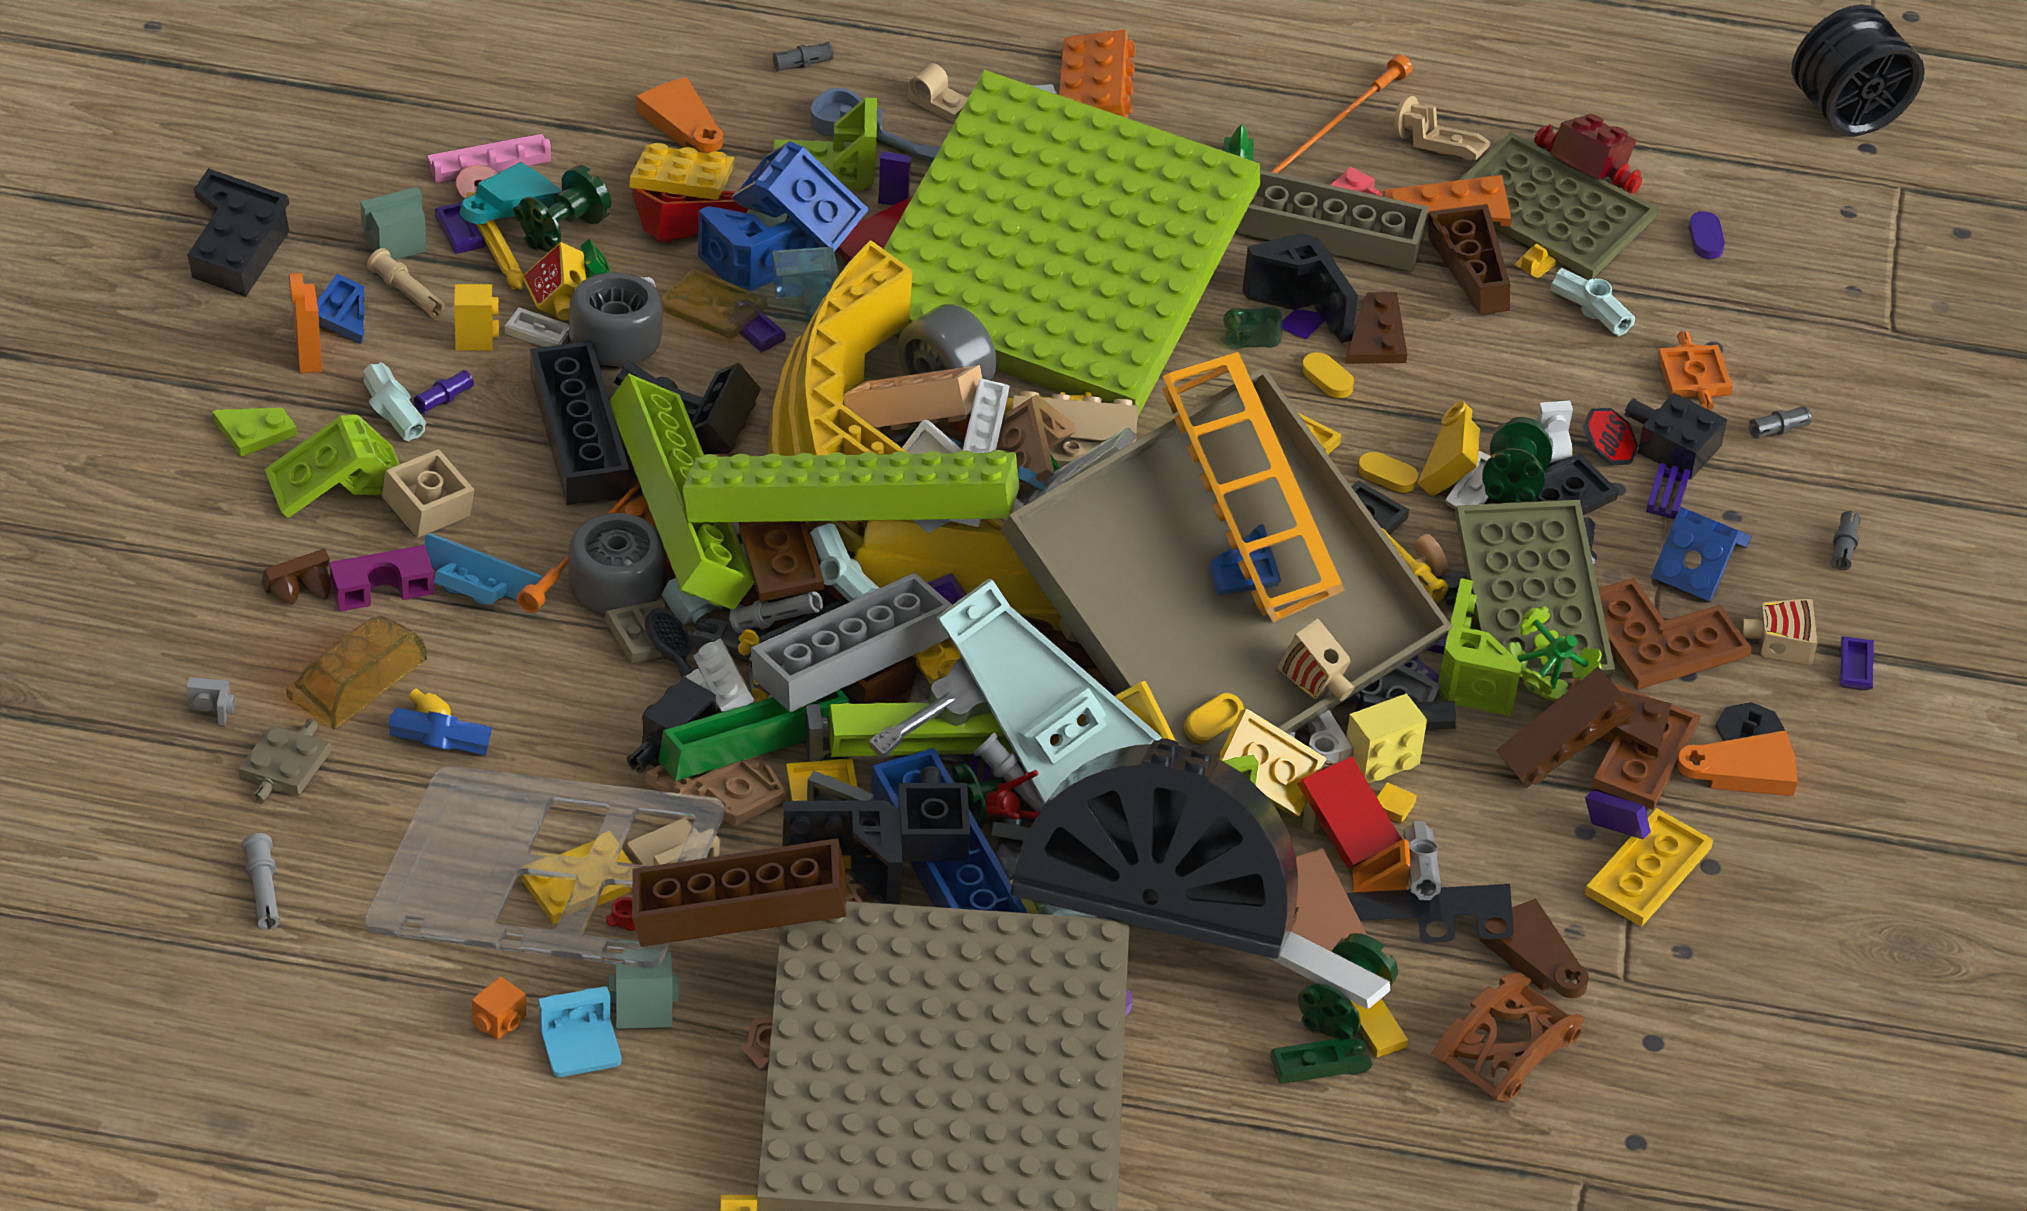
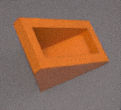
M1404 838L1353 867L1354 893L1407 890L1411 867L1409 841Z

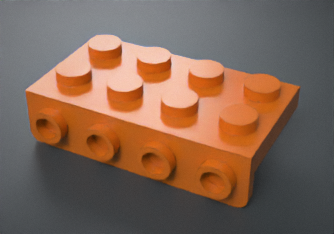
M1126 29L1064 38L1059 95L1128 118V114L1132 113V103L1129 95L1133 94V83L1130 76L1135 74L1131 57L1136 56L1134 41L1128 39Z

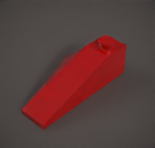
M633 188L632 191L643 230L654 236L656 241L663 243L673 242V238H686L698 233L699 210L711 206L742 213L754 211L740 206L732 198L736 191H722L718 200Z

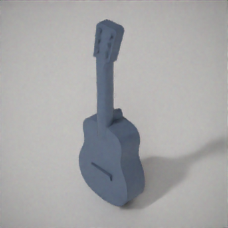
M832 88L823 92L811 105L812 128L821 134L834 136V123L862 101V99L853 91L844 88ZM877 107L876 140L915 156V159L932 163L941 147L931 145L920 146L883 130L882 110Z

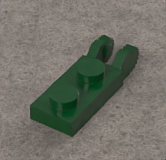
M1360 1038L1331 1039L1273 1048L1270 1056L1279 1084L1347 1073L1351 1075L1362 1074L1369 1071L1371 1066H1373L1369 1055H1362L1367 1048L1365 1041Z

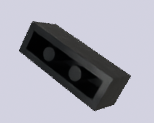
M740 363L716 371L691 420L705 455L731 452L736 446L735 441L740 431L746 426L745 421L750 411L756 405V399L761 388Z

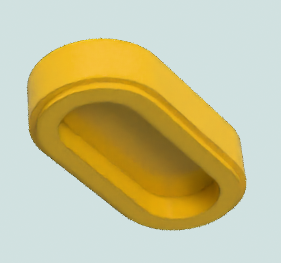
M1315 352L1304 357L1302 366L1304 376L1323 392L1333 398H1345L1351 395L1354 387L1353 376L1330 356Z
M1367 452L1359 459L1358 472L1366 480L1399 493L1411 492L1417 486L1418 472L1409 464L1379 452Z
M1231 693L1219 694L1191 712L1184 722L1186 736L1198 744L1210 742L1233 727L1240 710L1244 709L1242 701Z

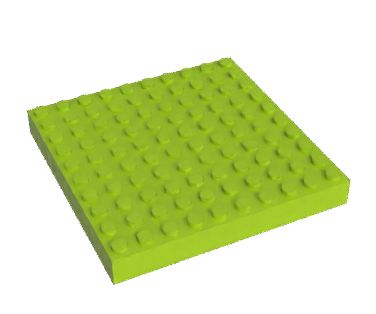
M984 70L884 250L912 269L910 322L940 305L955 304L974 314L988 331L996 352V370L1058 392H1065L1066 395H1085L1086 392H1091V397L1101 398V403L1114 404V399L1131 400L1132 405L1139 406V416L1260 186V163Z

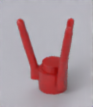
M1033 770L1009 782L999 783L998 790L991 791L986 796L987 815L1016 820L1019 817L1035 820L1039 813L1019 809V798L1011 789L1038 776L1039 772Z

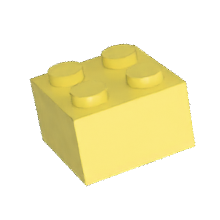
M1407 693L1350 714L1347 739L1353 747L1352 757L1368 783L1383 780L1387 776L1404 770H1410L1420 765L1427 719Z

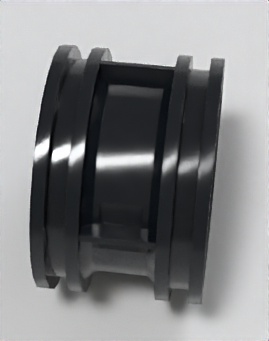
M1860 4L1837 10L1815 25L1796 49L1792 60L1791 73L1797 86L1813 102L1836 132L1844 136L1856 137L1878 131L1899 117L1919 93L1924 80L1925 69L1920 56L1902 38L1883 13L1871 5Z

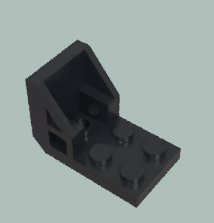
M1299 233L1247 247L1242 292L1248 300L1290 310L1314 305L1316 311L1325 318L1330 332L1334 333L1341 343L1352 340L1358 295L1318 237Z
M886 800L783 801L782 847L838 839L842 856L850 855L851 877L882 904L900 905L902 880L900 810Z

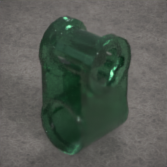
M1274 307L1234 308L1224 314V326L1228 329L1225 337L1230 347L1236 349L1248 347L1271 348L1280 344L1283 315L1280 310ZM1237 317L1240 318V324H1237ZM1238 332H1239L1240 340H1237V336H1236V335H1237Z

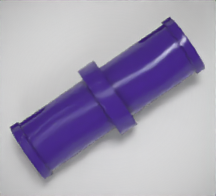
M462 370L447 380L440 379L434 383L432 388L416 395L413 398L414 405L420 413L425 414L441 403L448 404L454 400V396L474 386L473 378L468 371Z

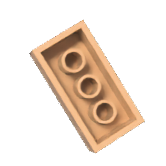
M980 365L865 381L844 393V405L878 431L881 430L880 427L890 426L891 430L904 429L909 427V423L919 422L920 424L922 420H929L933 424L938 423V419L947 417L948 422L961 421L966 419L968 414H971L978 381L982 378Z

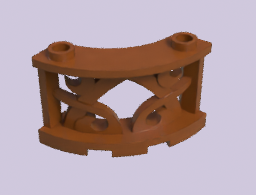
M1521 972L1511 973L1500 978V986L1495 990L1488 986L1471 1002V1007L1474 1009L1463 1020L1457 1017L1431 1052L1437 1059L1451 1066L1498 1101H1508L1516 1097L1522 1089L1523 1080L1539 1062L1553 1051L1566 1047L1569 1043L1572 1044L1579 1038L1583 1030L1581 1024L1585 1020V1017L1580 1014L1569 1015L1530 988L1528 985L1531 979ZM1497 1016L1507 1020L1527 1018L1530 1026V1039L1514 1043L1495 1044L1497 1024L1493 1017ZM1483 1029L1489 1033L1486 1043H1483L1485 1034H1477L1479 1030ZM1457 1057L1476 1059L1475 1071L1458 1060ZM1486 1060H1492L1491 1075L1493 1078L1496 1070L1499 1068H1505L1508 1071L1497 1086L1480 1075Z

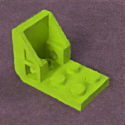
M865 97L834 123V142L774 139V150L789 141L801 145L847 189L863 191L873 184L875 180L877 98Z
M340 415L264 470L280 511L287 518H290L339 482L353 495H382L386 470L400 465L393 446L359 415Z
M1461 578L1450 623L1452 628L1448 632L1438 681L1441 686L1438 693L1445 701H1455V705L1511 717L1522 663L1489 632L1471 629L1473 617L1467 616V613H1474L1477 595L1471 594L1473 581Z

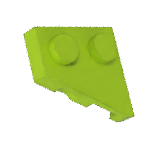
M282 407L212 411L214 423L240 457L297 436V426Z

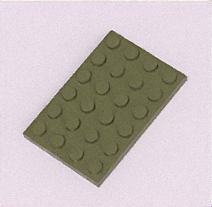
M1511 132L1459 179L1465 180L1502 175L1511 215V227L1501 226V222H1493L1494 228L1530 248L1534 247L1535 244L1540 245L1557 262L1589 279H1593L1657 217L1658 212L1657 207L1603 179L1598 180L1550 155V152Z
M1580 500L1457 506L1454 514L1468 580L1473 581L1471 594L1477 595L1474 609L1477 630L1489 632L1507 650L1509 643L1519 642L1521 649L1525 653L1533 652L1536 648L1534 638L1541 632L1539 630L1531 631L1523 636L1520 633V623L1524 614L1530 609H1540L1546 606L1550 613L1549 619L1543 623L1548 631L1555 630L1558 633V637L1573 635L1577 639V645L1573 648V653L1576 655L1581 654L1582 649L1585 647L1591 650L1594 648L1599 649L1602 653L1599 661L1601 663V670L1606 676L1612 675L1615 667ZM1541 658L1530 659L1526 665L1527 669L1537 673L1544 667L1541 663ZM1567 658L1563 662L1559 678H1574L1571 659ZM1555 665L1551 667L1546 676H1552Z

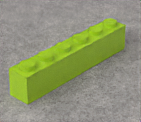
M929 703L830 704L828 726L831 757L878 756L869 747L871 738L889 726L895 727L928 706ZM993 713L974 716L959 726L951 725L942 718H932L904 736L902 742L887 756L911 755L932 748L935 749L938 755L973 754L994 732L998 735L997 740L1009 753L1015 752Z

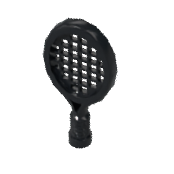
M660 608L652 609L645 617L647 636L662 655L678 666L679 673L683 678L693 672L687 662V657L691 652V639L688 631L672 613Z

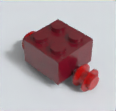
M1587 114L1561 122L1560 128L1556 133L1553 132V125L1551 124L1545 128L1541 127L1534 138L1536 145L1542 149L1546 148L1550 155L1598 180L1609 177L1612 185L1618 188L1621 187L1630 194H1635L1639 190L1642 183L1641 172L1638 169L1632 173L1629 172L1628 165L1636 139L1628 136L1626 130L1616 126L1610 127L1603 123L1604 120L1601 117Z

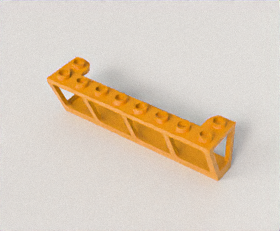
M1239 352L1163 375L1167 386L1162 387L1161 390L1173 414L1179 412V415L1174 417L1182 435L1188 433L1192 444L1187 445V449L1194 464L1197 462L1202 464L1205 472L1199 476L1207 493L1213 490L1217 498V502L1212 505L1219 521L1221 522L1226 519L1231 531L1226 532L1225 535L1232 550H1240L1243 560L1238 562L1245 580L1252 578L1256 590L1251 591L1262 616L1268 614L1274 623L1345 591ZM1213 370L1176 387L1174 384L1175 381ZM1230 372L1245 410L1202 425L1192 426L1179 394ZM1247 420L1251 421L1271 464V468L1228 483L1218 484L1198 436ZM1275 478L1279 482L1297 526L1249 543H1244L1226 503L1224 494ZM1299 536L1303 537L1320 574L1321 582L1269 598L1249 555L1250 552ZM1308 596H1312L1294 605H1291L1285 609L1275 612L1274 608Z

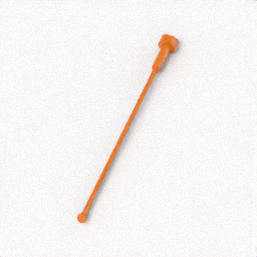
M1402 54L1394 56L1387 63L1388 70L1371 83L1369 90L1271 172L1279 173L1374 92H1380L1394 79L1403 80L1413 69L1410 60Z
M639 481L607 514L617 513L641 488ZM569 555L555 569L551 568L535 585L528 584L517 594V603L524 611L535 613L545 603L544 594L560 578V572L569 564Z

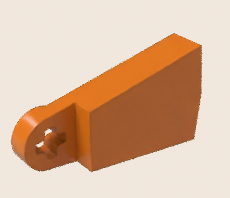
M687 77L660 84L636 96V112L680 146L695 147L697 150L705 153L718 151L723 146L722 130L713 120Z
M302 272L289 273L290 295L293 304V329L300 374L322 372L319 314L314 283H303Z
M1786 730L1705 745H1688L1681 749L1678 756L1677 768L1681 774L1692 779L1709 780L1712 789L1794 796L1798 783L1796 760ZM1695 758L1699 765H1693V762L1689 761V759Z

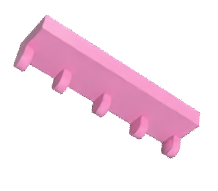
M543 134L427 155V161L435 183L456 180L461 170L475 164L486 165L495 172L506 170L519 162L527 166L551 162V145L548 138L545 139Z

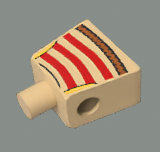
M1813 599L1764 602L1761 605L1758 619H1742L1741 634L1744 638L1759 639L1760 655L1765 658L1812 665L1817 647Z
M1316 619L1295 634L1277 667L1280 672L1315 699L1320 698L1330 690L1342 701L1355 688L1343 676L1351 662L1350 657L1319 619Z

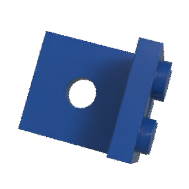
M1680 506L1651 577L1711 602L1735 544L1737 543L1747 548L1752 536ZM1691 551L1699 552L1702 558L1701 564L1695 569H1689L1685 564L1686 555Z

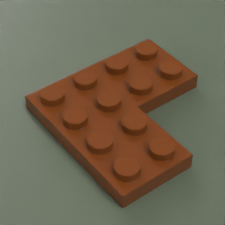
M1635 578L1598 588L1612 655L1637 690L1750 657L1752 647L1721 604L1664 621Z
M1574 679L1569 690L1574 687L1576 680L1581 681V679ZM1614 684L1620 691L1652 698L1644 694L1638 693L1636 691L1630 690L1628 688L1622 687L1620 685ZM1671 705L1657 758L1647 753V747L1635 741L1629 744L1621 739L1620 733L1610 730L1600 737V739L1611 742L1612 745L1593 778L1592 787L1619 798L1644 805V807L1653 810L1677 767L1681 749L1688 746L1699 725L1701 716Z

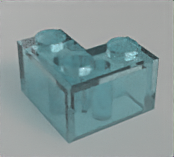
M833 247L772 251V278L776 298L802 297L806 319L812 318L821 300L838 277Z

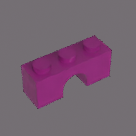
M425 545L329 562L330 585L339 612L371 606L370 591L379 585L396 587L400 591L403 600L434 594V571Z

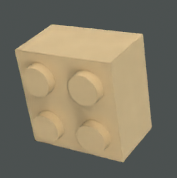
M437 449L386 470L382 498L413 534L419 538L469 517L475 489L446 456Z

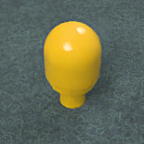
M417 688L410 693L409 699L417 705V712L428 714L431 711L451 715L449 705L436 694L427 693L425 695Z

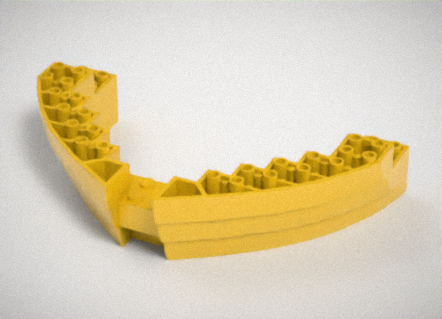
M871 240L846 265L828 293L821 300L804 333L796 338L782 369L769 416L767 454L776 453L781 456H796L800 453L828 455L840 452L845 455H860L864 452H874L876 454H893L899 451L907 452L843 405L844 393L864 381L865 353L895 335L910 323L912 269ZM981 519L979 527L950 521L929 533L913 520L806 521L808 529L812 530L827 523L835 524L846 550L856 554L854 560L858 561L862 572L879 588L914 572L927 583L952 573L967 594L986 580L992 579L1010 607L1018 614L1044 620L1054 630H1061L1058 625L1061 619L1060 614L1001 533L1000 529L1004 522L1000 519Z

